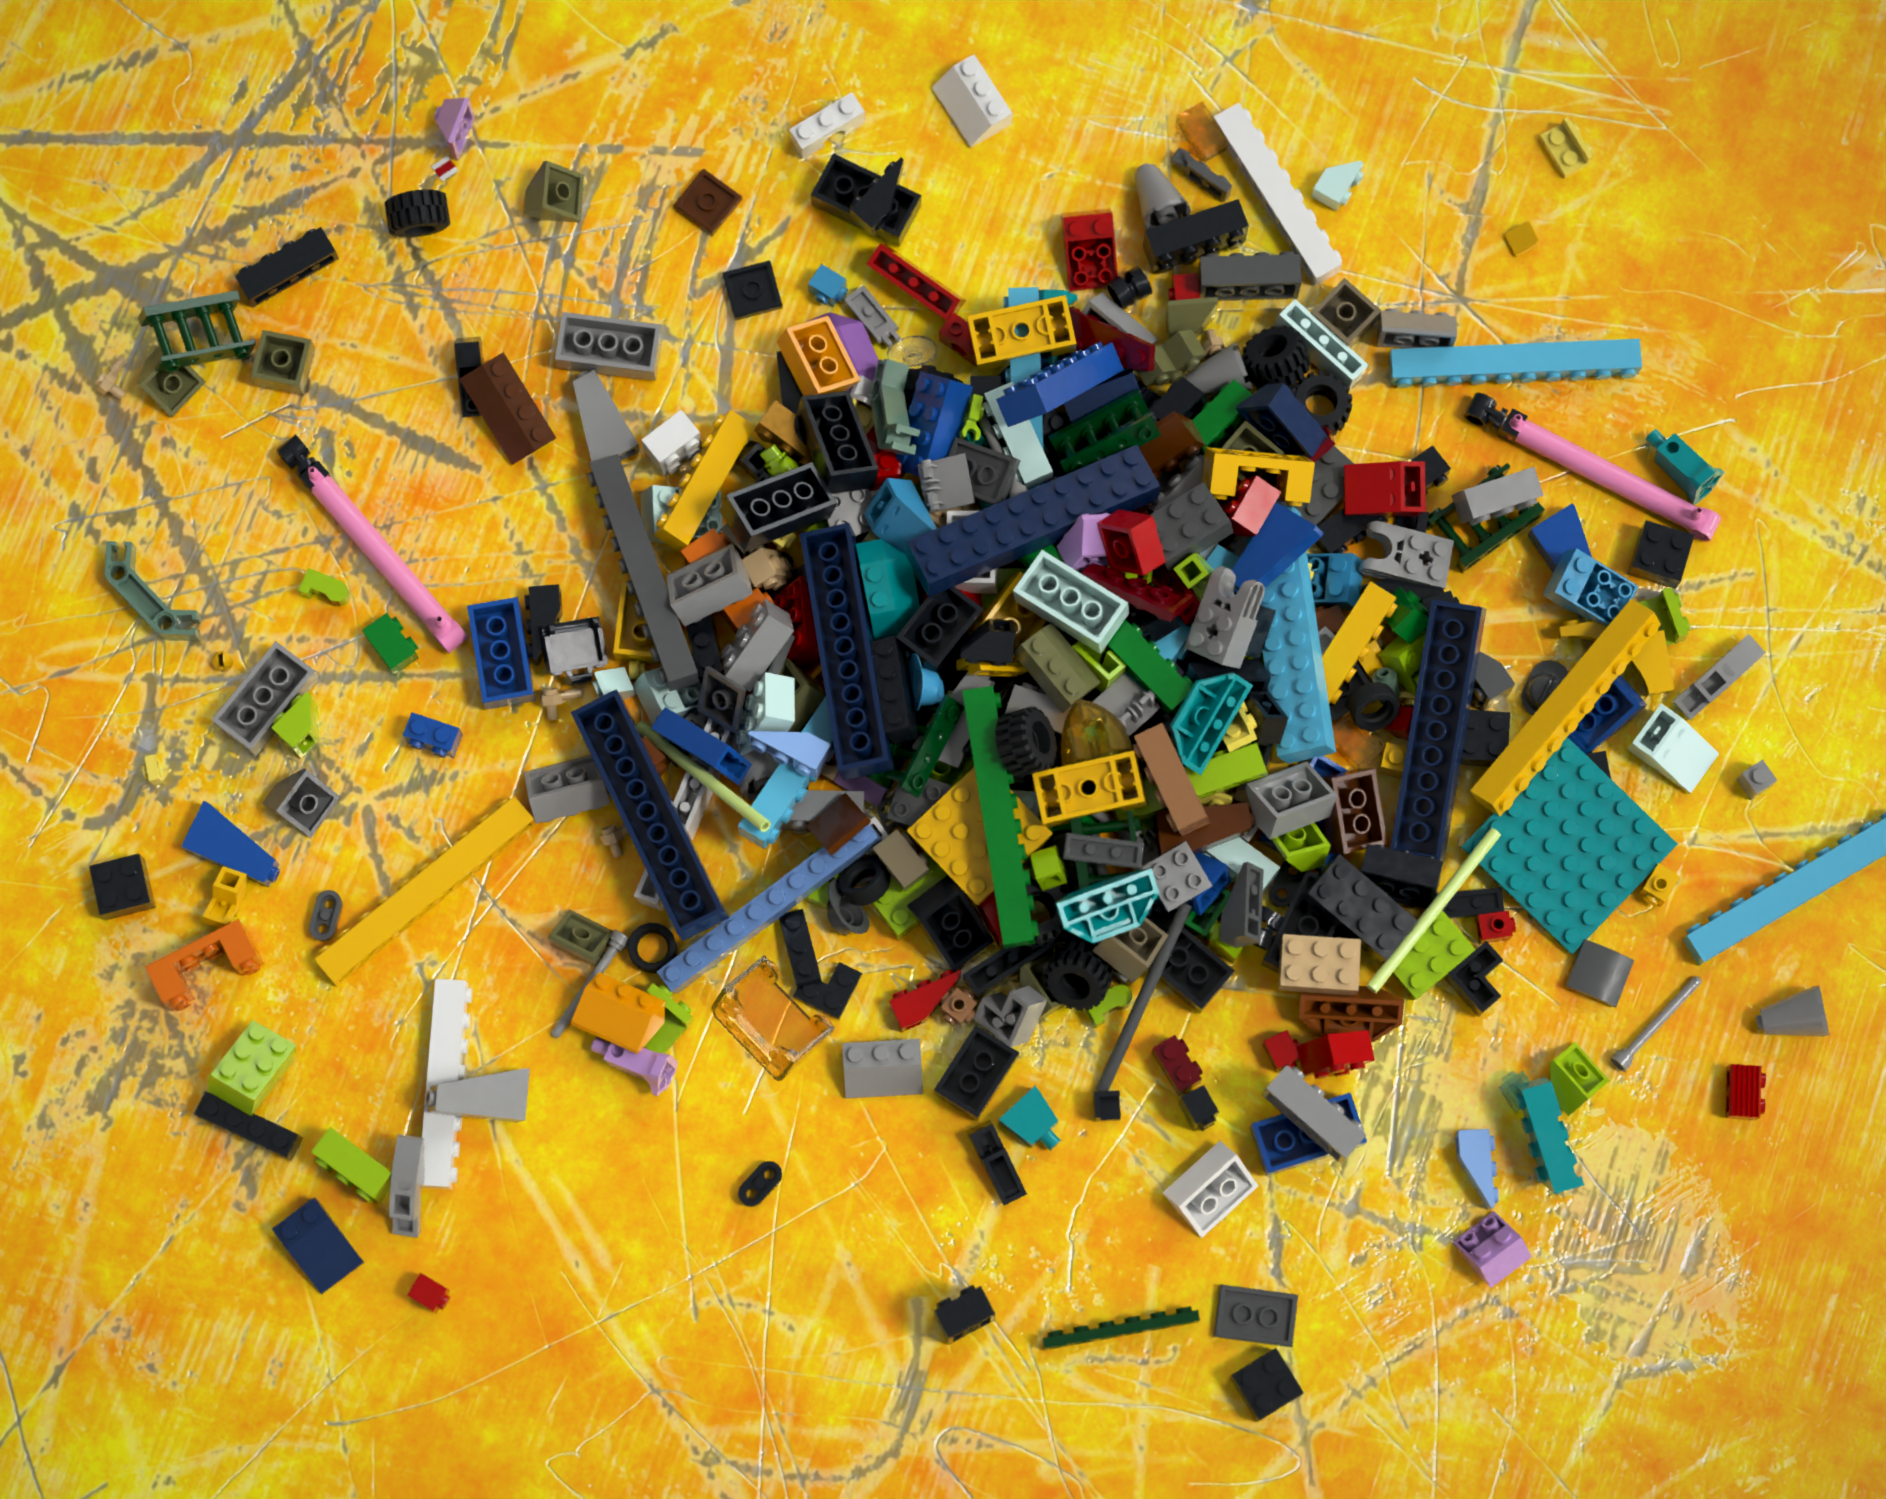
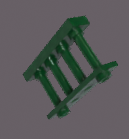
M238 291L143 307L138 317L140 326L150 325V327H153L163 355L155 366L156 372L163 370L173 372L184 366L232 357L242 359L249 356L256 342L255 339L247 341L242 339L233 313L240 301ZM220 313L224 315L233 343L219 344L210 318L211 314ZM197 317L201 320L210 348L196 350L186 321L188 318ZM170 321L177 323L186 352L172 353L163 323Z
M1136 389L1048 437L1060 459H1063L1060 461V464L1065 473L1068 474L1137 445L1140 447L1161 436V433L1152 416L1148 414L1150 411L1139 390Z
M1508 463L1502 467L1500 465L1495 466L1487 473L1488 477L1477 485L1504 477L1511 466ZM1454 502L1443 510L1439 507L1430 513L1427 529L1430 530L1435 525H1438L1448 539L1454 540L1453 546L1460 553V559L1456 566L1461 573H1464L1540 518L1545 509L1538 502L1533 506L1519 510V516L1513 521L1511 518L1507 519L1505 515L1494 518L1498 522L1500 530L1493 535L1490 532L1487 533L1480 523L1470 526L1480 539L1478 541L1480 544L1474 549L1466 546L1445 519L1456 511Z
M944 695L940 704L920 706V709L915 711L918 735L924 737L918 749L909 748L911 741L894 745L890 740L894 770L865 777L886 789L891 780L900 782V788L915 798H919L965 707L948 695ZM926 712L935 713L929 727L920 725ZM903 757L912 759L905 773L897 770Z
M1128 810V819L1089 825L1087 822L1083 823L1081 817L1070 819L1072 834L1089 836L1130 830L1131 841L1138 842L1136 831H1141L1139 815L1134 816L1133 810ZM1076 861L1079 889L1118 875L1135 872L1095 876L1089 872L1088 864L1092 863Z

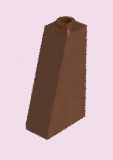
M1249 804L1205 806L1203 809L1210 824L1184 836L1179 831L1174 832L1166 817L1170 813L1169 810L1156 811L1153 818L1158 857L1184 842L1188 843L1195 855L1248 834L1251 826L1255 825V817L1252 811L1249 810Z

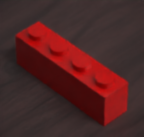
M879 244L867 262L869 267L946 321L953 312L957 314L966 301L886 244Z

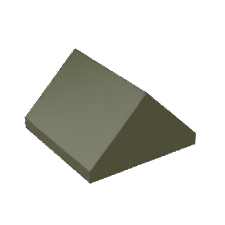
M569 909L551 931L548 940L551 945L595 967L609 945L608 943L611 940L609 937L613 931Z

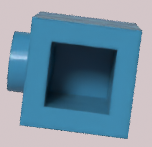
M821 264L809 281L808 290L815 295L814 298L821 304L827 305L828 303L834 307L837 301L841 302L848 292L847 279Z

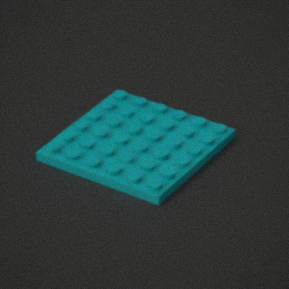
M1567 737L1562 742L1560 749L1554 752L1547 760L1544 768L1532 778L1528 787L1516 797L1512 806L1501 817L1492 813L1460 848L1470 855L1490 828L1497 830L1501 834L1500 838L1478 865L1567 952L1573 954L1581 946L1583 940H1587L1678 843Z

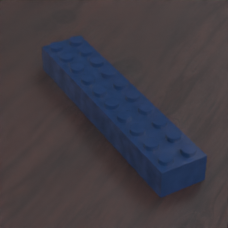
M1135 445L909 540L906 543V557L927 596L930 597L1060 542L1064 538L1065 533L1076 523L1077 518L1083 514H1112L1119 509L1133 511L1158 500L1160 485L1139 447Z
M850 523L800 533L838 771L844 780L894 770L890 740L884 732L871 646L873 638L856 548L855 533Z
M1431 600L1390 846L1392 850H1407L1414 855L1432 856L1440 861H1445L1486 608Z
M616 689L572 711L571 714L677 935L685 941L728 919L729 916L623 697Z

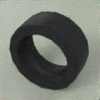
M1371 682L1361 686L1352 694L1349 699L1348 709L1355 724L1360 729L1377 731L1387 727L1395 720L1399 713L1400 705L1391 687L1382 682ZM1379 699L1386 700L1379 710L1369 714L1361 713L1370 702Z
M869 856L859 858L845 868L840 874L838 882L841 891L852 905L865 906L880 899L888 890L891 880L883 864L877 858ZM875 874L868 884L860 888H854L863 877Z
M646 923L632 932L628 940V952L632 962L638 969L646 973H657L660 968L677 956V943L673 933L666 926L659 923ZM650 933H657L663 936L668 945L665 957L656 963L644 961L637 951L640 939Z

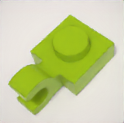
M976 394L970 396L963 427L959 433L960 439L966 437L967 431L973 433L972 442L975 443L980 439L981 431L976 422L981 420L984 414L983 396Z

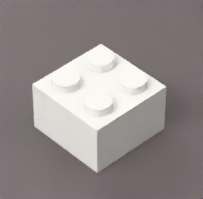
M682 410L642 439L645 455L663 477L668 473H675L681 467L683 461L687 458L693 459L697 453L701 452L700 448H702L700 432Z

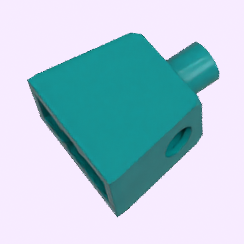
M1036 1086L999 1118V1123L1031 1148L1041 1141L1051 1151L1061 1142L1052 1131L1058 1124V1119Z

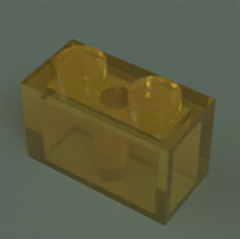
M1203 101L1177 115L1176 131L1182 139L1185 137L1189 143L1188 149L1194 158L1198 157L1199 161L1204 163L1227 150L1228 139Z
M1350 712L1332 727L1336 750L1354 769L1367 768L1382 755L1384 750L1382 741L1375 734L1370 735L1368 731L1360 729L1355 724Z

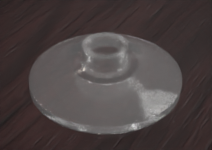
M908 336L901 338L898 342H894L893 346L887 351V357L889 360L910 365L909 369L918 368L926 365L935 357L937 348L934 341L928 337Z

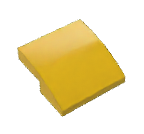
M965 659L956 660L958 671H969V675L1017 677L1027 672L1025 667L1017 661L1007 663L1005 666H996L991 664V661L981 660L980 663L974 664L966 662Z

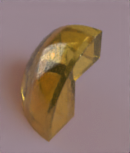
M1077 700L1074 702L1066 716L1062 731L1061 757L1063 766L1125 753L1132 749L1131 741L1125 728L1111 712L1090 701Z

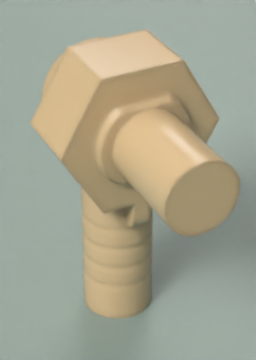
M1214 329L1205 331L1207 340L1203 343V349L1207 355L1202 359L1206 357L1211 358L1226 348L1221 336L1216 337Z
M118 356L109 368V373L103 372L94 383L98 386L96 390L101 394L105 395L107 392H110L119 400L126 393L115 384L119 371L126 364V360L123 357Z
M557 688L543 689V694L540 695V704L547 706L548 720L558 719L557 705L564 703L568 699L582 698V688L566 689L562 692H558Z
M622 824L619 828H616V825H610L601 829L602 834L599 836L602 844L610 846L614 858L622 856L623 852L619 841L624 839L626 833H628L625 824Z

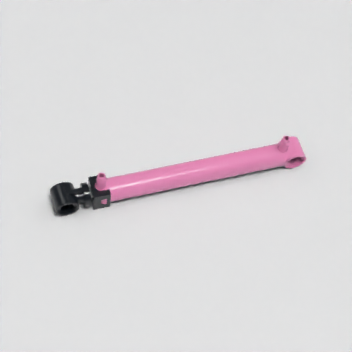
M1475 393L1464 413V417L1469 422L1480 427H1485L1489 422L1493 424L1492 430L1496 432L1502 426L1498 437L1511 444L1517 442L1688 530L1698 540L1704 542L1711 541L1721 522V517L1714 511L1697 507L1527 420V415L1513 408L1508 417H1506L1509 410L1502 408L1500 412L1495 409L1497 402L1488 395Z
M295 434L276 449V452L290 469H293L295 466L297 467L295 473L305 487L336 520L434 635L445 651L450 654L469 637L460 625L452 619L334 481L324 466L315 457L308 458L311 452L300 438Z

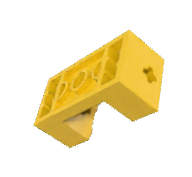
M1066 295L967 316L978 372L1003 367L1002 361L1050 351L1052 357L1076 352L1077 344ZM1023 324L1029 328L1027 336L1018 337L1015 334L1014 330L1018 325Z
M1205 447L1201 483H1205L1215 499L1226 500L1227 495L1235 496L1238 467L1244 471H1256V467L1266 470L1265 472L1277 474L1275 488L1281 491L1279 496L1282 498L1281 501L1287 502V505L1302 506V502L1310 503L1315 462L1305 456Z
M1135 751L1032 774L1042 823L1047 828L1071 823L1070 819L1118 808H1121L1122 811H1128L1149 806L1139 759ZM1086 781H1093L1096 784V790L1091 795H1085L1082 792V785Z

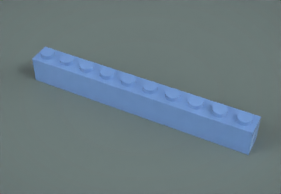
M869 823L834 855H831L823 846L728 919L724 920L660 968L657 973L671 992L680 993L881 842L882 838L872 824Z

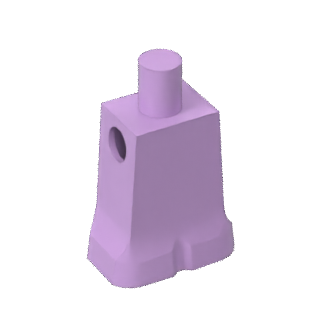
M600 1037L594 1039L591 1051L603 1055V1060L610 1066L647 1081L652 1095L657 1097L661 1092L668 1089L678 1067V1062L672 1055L654 1052L643 1048L636 1054Z

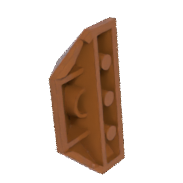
M1359 986L1356 996L1302 992L1300 993L1298 1018L1319 1037L1327 1034L1369 1030L1371 1042H1375L1394 1028L1402 1025L1404 999L1382 989L1374 993L1367 986Z

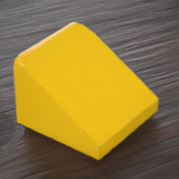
M1530 221L1519 225L1504 235L1515 257L1537 248L1540 242Z

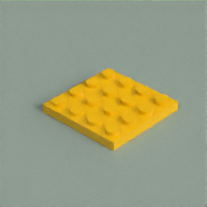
M973 767L919 818L907 832L979 906L994 892L975 768ZM1017 797L1018 808L1013 810L1015 819L1020 818L1023 834H1018L1019 844H1024L1027 858L1022 860L1023 864L1031 857V853L1036 852L1053 836V833Z

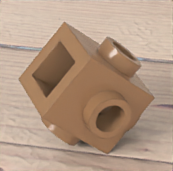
M958 988L953 992L949 990L940 1001L943 1004L941 1006L942 1018L952 1026L957 1024L960 1028L965 1022L970 1024L976 1014L977 1003L974 1001L976 997L965 988L962 991ZM957 1001L964 1004V1007L960 1010L954 1007Z

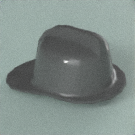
M1552 660L1542 661L1531 671L1521 696L1524 708L1531 715L1536 713L1567 676L1568 671L1562 664Z
M839 879L832 880L828 887L830 903L828 905L827 917L829 923L843 936L852 932L856 934L866 933L869 929L867 913L862 906L852 905L847 900L839 887Z

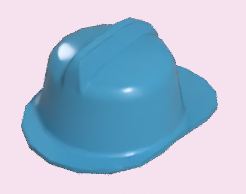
M912 653L909 660V677L914 697V709L918 711L920 706L941 703L944 697V685L938 673L922 668L918 655Z

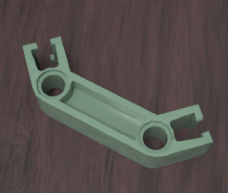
M889 359L878 360L870 392L878 449L902 456L915 455L916 445L911 444L909 446L912 436L919 437L920 430L909 425L904 395L910 365Z
M107 541L104 572L106 579L112 587L162 639L200 641V631L196 628H191V630L180 629L181 622L195 621L196 623H201V615L198 611L170 610L135 573L137 548L132 542L124 543L126 547L125 560L120 562L116 561V552L119 550L117 542ZM118 571H125L122 579H114ZM172 621V626L169 629H161L163 622Z

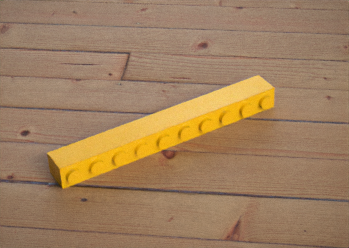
M1371 581L1322 656L1329 704H1336L1343 693L1339 690L1344 681L1349 683L1357 671L1353 668L1358 659L1360 661L1365 659L1370 651V648L1367 647L1372 638L1377 640L1384 629L1381 623L1386 616L1391 618L1398 607L1395 604L1397 600L1395 596ZM1274 744L1275 748L1267 771L1268 776L1296 766L1298 762L1290 764L1284 762L1277 756L1276 744ZM1237 789L1233 798L1240 803H1248L1251 809L1247 792Z
M1633 599L1629 600L1470 790L1479 804L1500 817L1512 806L1516 797L1528 787L1537 772L1544 768L1552 754L1560 749L1562 742L1570 733L1575 731L1578 723L1593 709L1598 699L1609 690L1610 685L1618 675L1625 671L1628 663L1641 652L1642 647L1649 638L1656 634L1661 624L1654 611Z
M515 796L500 802L497 806L498 810L491 816L489 814L483 816L477 822L478 826L471 832L467 830L462 833L457 839L458 842L450 848L448 846L440 851L437 855V860L432 864L426 863L417 871L418 875L411 881L407 879L402 882L397 888L399 891L390 897L388 895L377 904V909L372 913L366 912L357 920L358 924L351 930L349 928L345 929L337 936L338 940L330 946L328 944L318 951V957L314 960L337 987L536 825L534 818Z

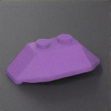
M832 312L809 320L812 321L829 316L858 376L861 375L873 381L879 359L862 321ZM853 386L847 389L846 391H849V393H851Z

